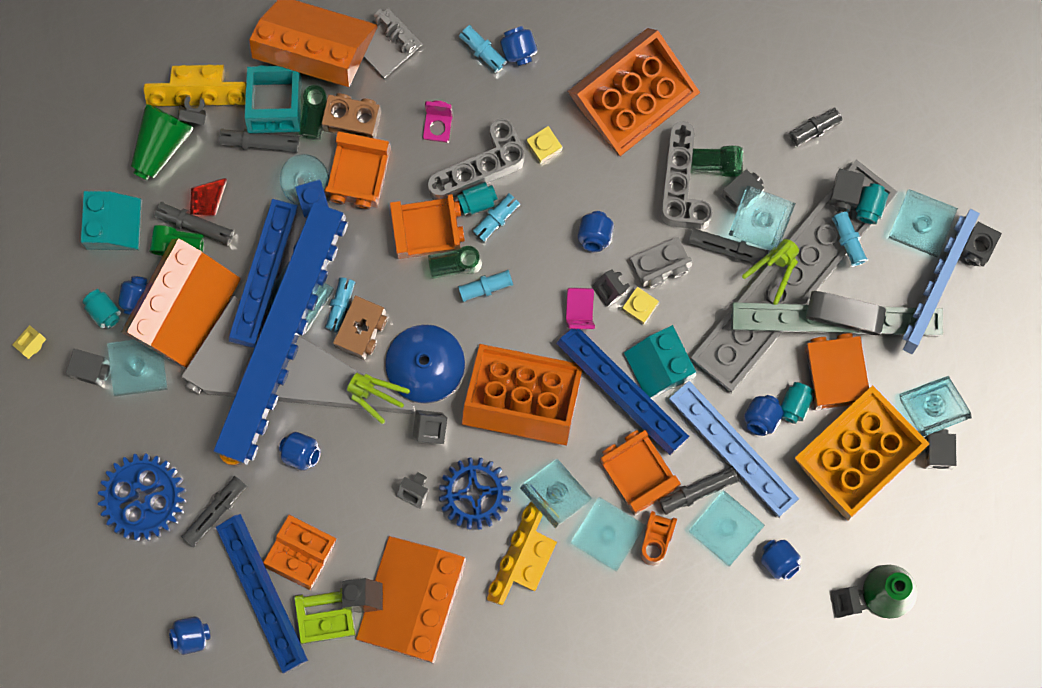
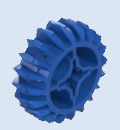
M471 457L468 458L469 466L464 467L461 460L458 461L460 470L456 471L451 466L449 471L453 477L451 478L447 475L442 477L446 483H449L448 486H439L440 491L447 492L446 495L439 496L440 502L448 501L442 507L443 512L452 509L448 519L451 521L458 516L456 524L461 527L464 520L467 521V530L472 529L473 522H477L478 530H482L481 521L485 520L489 527L493 526L490 518L494 516L496 520L500 521L502 518L497 511L500 510L506 513L508 510L502 502H511V497L503 495V493L511 491V486H502V484L508 481V477L502 476L498 478L502 469L498 467L491 471L494 465L492 461H489L487 466L483 467V458L478 459V465H473V459ZM476 473H481L491 478L496 487L480 485L477 481ZM468 474V486L463 490L453 493L456 483ZM473 481L478 492H483L482 496L479 495V499H477V507L473 497L467 496L468 492H471L473 488ZM492 495H497L494 505L487 512L482 513L481 504L483 500ZM460 500L461 502L467 501L471 503L474 515L462 512L455 505L454 501Z

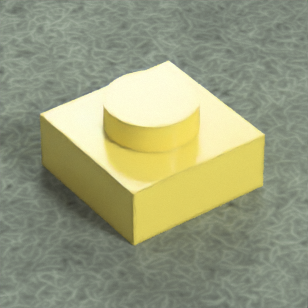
M549 126L527 139V144L540 163L563 150L562 145Z
M637 287L622 310L642 324H645L659 304V301Z
M29 325L12 346L30 359L32 355L39 352L46 338Z

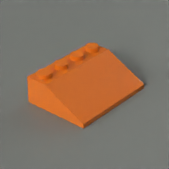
M277 0L259 19L249 39L252 58L350 87L377 30V24L296 0Z
M650 28L645 29L567 91L581 112L619 156H622L700 93L660 32Z
M179 238L172 239L121 333L187 369L221 317L241 278Z
M480 344L464 404L462 425L567 446L583 369L573 362Z
M389 536L375 581L383 583V610L364 613L356 640L434 664L466 558L444 550Z

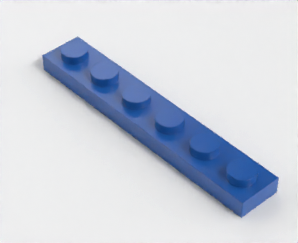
M272 199L229 335V342L255 348L298 205Z
M571 329L558 340L556 344L642 429L646 430L669 455L673 454L690 437L581 329Z
M241 514L234 515L216 526V529L282 673L289 672L307 662L308 659Z

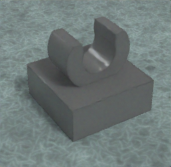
M186 95L184 99L185 106L179 105L178 120L204 125L206 112L202 110L205 105L204 98L200 97L199 104L194 107L189 104L190 95Z
M613 269L605 272L593 284L607 306L615 303L630 287L628 283L625 285L621 283L619 277L622 273H615Z
M417 472L413 481L404 477L399 486L397 497L421 509L429 490L424 487L427 477Z
M857 586L832 591L837 618L860 614L862 610L867 608V605H861L859 595L864 594V591L858 590Z

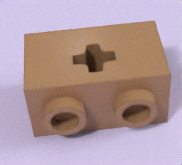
M355 295L333 342L335 348L362 360H365L367 354L371 356L377 344L374 338L378 330L383 331L388 317L385 316V308ZM364 324H366L368 331H362L361 334H359L357 326L362 327Z

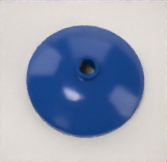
M434 325L413 326L400 333L391 343L386 355V373L390 383L410 390L409 394L398 392L407 400L424 404L438 402L451 395L459 386L465 370L464 353L457 339L445 329ZM423 356L429 358V362L426 365H422L419 362Z

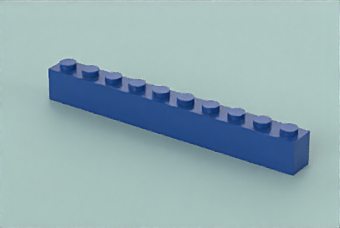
M313 202L214 448L215 453L248 465L249 460L253 461L259 448L256 445L259 435L263 436L268 427L269 421L266 420L269 410L273 411L278 402L279 396L276 395L279 385L283 386L288 377L289 371L286 370L289 360L293 361L299 348L296 345L299 335L303 336L306 332L309 322L306 320L309 310L313 311L316 307L319 285L323 286L326 282L328 262H333L336 257L338 247L335 245L338 237H343L346 232L348 222L345 221L346 217L343 212Z

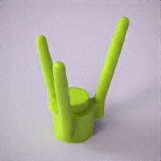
M783 239L777 247H773L765 257L742 275V278L746 279L765 263L768 266H771L773 263L780 267L787 265L788 267L773 301V304L777 305L793 268L798 264V261L795 259L799 254L798 246L789 239Z
M357 372L351 379L347 391L353 394L352 400L359 403L381 424H384L385 420L362 399L363 397L368 399L372 393L400 408L404 407L402 402L374 387L379 385L406 394L410 393L409 389L373 378L366 373L363 376Z

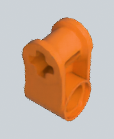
M651 511L640 554L646 564L654 566L662 562L669 541H671L677 518L668 519L658 516L654 511ZM651 545L657 546L660 549L661 555L657 558H651L647 555L646 548Z

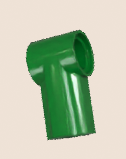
M155 225L149 252L154 255L163 256L171 240L178 238L203 252L204 235L177 231L169 226Z

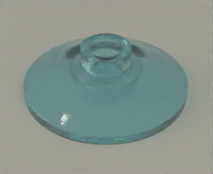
M300 154L290 158L282 167L280 185L285 196L292 203L301 206L295 189L296 186L300 185L298 182L299 177L304 179V184L320 179L324 191L325 186H328L330 177L325 165L318 158L308 154Z

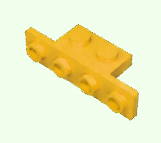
M224 65L172 66L170 83H146L143 89L146 105L185 106L184 99L186 95H190L189 104L191 106L198 105L200 97L204 98L205 105H245L246 82H224Z
M530 502L524 509L521 523L511 537L509 550L500 562V570L496 579L489 586L488 601L503 605L513 582L529 590H536L557 543L536 531L546 506Z

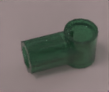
M311 85L303 93L304 103L299 137L311 140H321L322 120L328 97L321 86ZM314 94L323 96L319 104H311L309 102L310 97Z
M723 146L720 149H693L692 172L720 173L721 176L738 177L743 172L744 149L740 146Z
M464 246L459 250L428 255L432 279L462 273L474 274L482 267L481 256L478 250L472 246ZM474 255L476 260L472 265H464V257Z

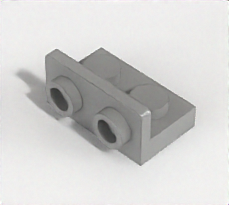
M679 237L630 257V261L643 288L646 286H650V288L657 287L665 282V278L672 275L675 278L688 273V268L692 265V260L687 256Z

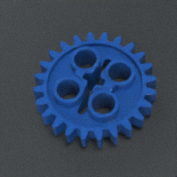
M145 453L143 460H140L139 456L134 454L133 462L124 457V466L121 467L114 463L116 472L106 471L110 480L100 482L106 487V490L98 492L100 496L105 497V500L98 503L100 507H106L101 516L111 517L106 523L109 527L117 524L114 530L115 533L119 534L125 529L124 537L126 539H129L132 533H134L136 541H140L142 534H144L146 540L151 541V533L153 532L160 538V529L164 528L169 532L171 531L168 525L170 521L178 524V520L174 517L175 513H184V511L178 508L179 504L186 503L185 499L179 497L180 494L186 492L185 488L178 487L183 482V479L181 477L173 478L178 471L175 468L167 471L170 463L165 461L160 465V457L155 456L152 462L147 453ZM154 473L155 482L150 486H144L143 478L145 475ZM125 484L130 485L129 495L123 498L120 497L118 493L120 487ZM160 486H164V490L152 493L153 491L157 490ZM140 492L149 494L144 497V503H141L139 500H137L140 498ZM159 497H164L166 499L165 507L162 510H155V500ZM134 500V502L128 504L125 508H120L121 504L128 503ZM136 508L140 509V519L131 522L129 519L130 512Z

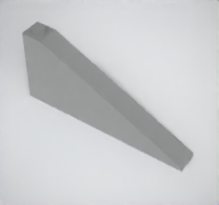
M235 296L182 375L184 380L187 381L185 386L197 394L203 391L208 395L235 397L255 349L229 342V335L240 303V299ZM265 315V317H264V320H263V323H262V327H261V330H260L258 339H259V337H260V334H261V332H262V329H263L264 324H265V322H266V319H267V317H268V316H266V315ZM299 336L296 345L299 346L296 357L293 361L289 360L286 370L289 371L286 382L283 386L279 385L276 395L279 396L278 401L365 410L359 403L351 399L353 394L347 391L351 379L358 371ZM375 385L374 388L402 402L404 407L400 408L372 393L368 399L362 398L375 411L413 414L415 411L414 405L379 385Z

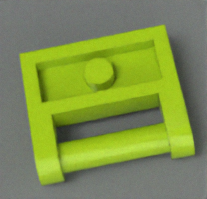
M342 588L337 592L304 597L303 594L295 596L301 644L356 635L351 610L343 608L306 615V607L342 602Z

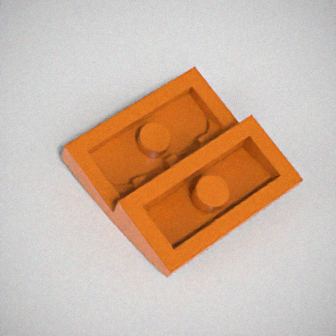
M288 515L276 536L274 545L263 562L264 566L311 591L337 538Z

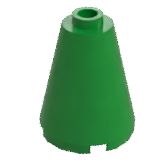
M147 104L144 108L131 167L135 169L133 173L148 180L149 176L155 178L192 133L194 127L178 120L173 115H169Z
M887 564L875 568L869 573L863 585L864 602L870 611L883 618L894 619L904 616L913 608L917 599V586L914 578L907 570L897 565Z

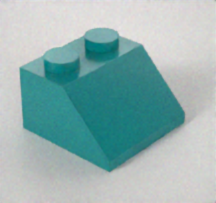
M84 191L81 243L87 250L139 251L142 199L110 191Z
M673 325L648 336L624 352L640 388L650 398H654L694 379L697 373Z

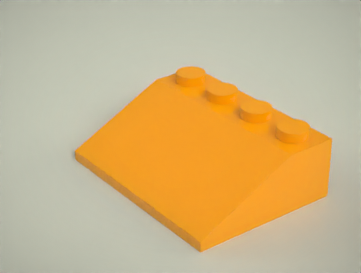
M872 385L794 459L828 501L849 521L930 443Z

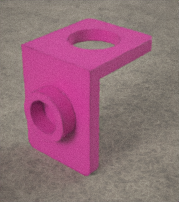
M438 100L426 101L424 140L449 142L453 117L452 105ZM442 122L445 125L444 133L441 135L432 134L430 131L432 123Z
M592 288L567 289L566 324L568 328L595 329L593 322L594 290Z

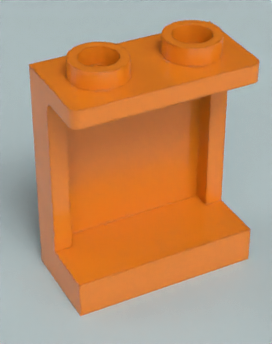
M338 131L336 137L337 148L328 186H325L324 191L326 198H330L329 201L336 204H345V201L355 203V206L361 209L377 208L391 150L389 141Z
M449 194L446 199L401 205L400 201L390 202L398 259L461 250L460 242H465L463 226L457 227L456 217H461L459 201H454L453 194Z
M852 333L838 335L837 339L827 340L826 337L811 339V343H807L805 346V352L808 353L813 383L814 409L821 410L852 405L869 389L861 337H853Z
M638 430L632 432L624 438L626 440L624 444L619 447L615 444L608 447L602 452L603 457L600 458L601 465L634 516L659 501L660 498L678 489L681 485L676 475L673 476L656 450L646 430L641 433Z

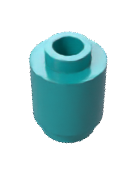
M486 182L462 190L463 193L457 195L464 215L469 213L473 215L494 207V201L498 200L493 185L487 186Z
M870 183L869 186L863 187L856 208L858 213L856 218L859 221L876 225L878 219L882 218L889 196L885 192V187L875 183Z
M96 289L83 299L84 309L100 328L107 327L110 329L120 321V309L105 292Z
M794 382L792 387L788 388L782 401L781 407L784 411L782 418L793 424H796L797 421H804L813 400V389L805 384Z

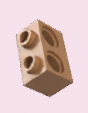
M337 93L336 96L328 95L322 120L323 130L337 134L339 131L375 139L381 116L380 105L376 104L374 100L366 98L361 99V101L353 100L349 95ZM337 109L346 110V114L343 117L337 118L333 116ZM363 114L372 116L371 120L367 123L358 121L359 117Z

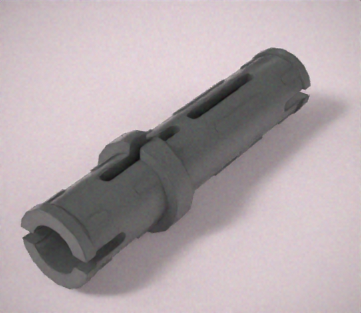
M221 128L219 145L239 146L243 150L260 148L298 153L299 136L248 133L247 129L236 131Z
M160 202L157 208L166 211L167 214L157 210L155 212V218L176 224V228H186L202 234L226 246H229L232 239L226 238L222 234L230 237L234 235V230L194 216L189 214V210L184 208L179 210L164 202Z
M694 227L688 244L736 257L735 260L737 261L742 259L757 263L769 252V250L746 244L747 241H734L698 230Z
M731 466L693 485L680 487L679 491L660 498L659 503L664 514L667 515L686 505L690 507L694 505L693 502L727 486L738 483L739 479Z
M234 476L220 493L214 495L215 499L181 537L192 547H195L197 542L227 509L230 510L233 507L231 504L248 486ZM230 492H232L229 495V497L222 503V505L216 510L217 506L225 499V497ZM211 513H213V515L208 519V521L200 528L199 531H197V529L202 525V523L210 516Z

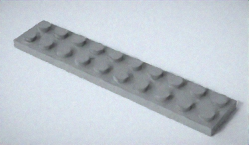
M857 159L848 169L849 171L865 174L862 190L864 186H869L870 183L885 187V192L889 194L885 208L897 194L894 188ZM833 188L790 238L799 248V254L795 257L798 264L793 268L778 304L805 305L810 299L811 292L817 291L847 255L845 247L840 245V235L832 221V217L841 213V211L835 209V206L829 205ZM850 210L848 216L855 232H859L861 237L871 224L859 221L856 218L858 214L856 210ZM775 263L767 266L737 303L773 304L788 266L780 267ZM730 310L690 360L732 393L782 332L731 330Z

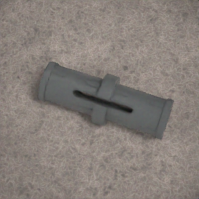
M832 108L821 116L811 117L807 123L790 131V138L798 147L811 138L822 136L829 128L842 123V116L836 108Z

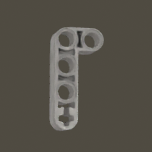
M501 118L492 123L490 136L494 149L433 174L428 181L430 196L434 200L446 199L449 194H453L454 198L462 194V190L483 182L487 184L519 170L524 164V150L510 121ZM499 129H505L509 132L505 138H499L495 133ZM509 152H516L520 156L516 161H509L505 158ZM486 162H492L496 166L489 172L481 168ZM463 172L471 175L470 180L466 182L458 180L457 177ZM451 177H453L454 187H452V183L449 180ZM441 183L445 190L440 191L436 184Z
M684 121L676 123L671 130L661 216L663 222L668 226L704 229L709 225L713 212L712 207L706 201L688 199L695 133L693 126ZM680 133H685L683 147H678ZM675 157H682L685 159L686 164L677 166L672 160ZM673 182H679L684 188L676 192L669 185ZM676 207L680 210L681 214L677 217H672L668 215L667 209ZM702 210L706 213L707 217L703 220H698L693 216V212Z

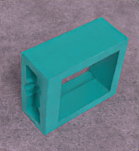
M259 65L247 67L245 122L248 133L300 132L302 92L300 72L280 66ZM292 84L291 108L254 109L255 85Z

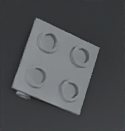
M389 8L385 11L379 9L374 14L376 19L371 23L377 24V30L364 55V58L383 78L388 76L423 45Z

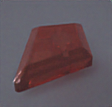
M222 178L192 187L190 214L216 216L227 179Z

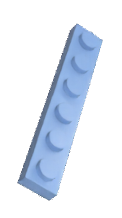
M970 209L965 217L960 215L954 227V230L958 231L955 239L950 237L944 248V252L948 254L945 260L940 258L933 272L937 274L934 282L929 281L923 295L927 296L924 304H918L913 314V317L917 320L914 326L909 325L902 338L906 341L903 348L904 351L913 354L918 347L980 213Z
M690 381L669 398V401L722 458L733 467L735 472L778 518L799 500L796 494Z

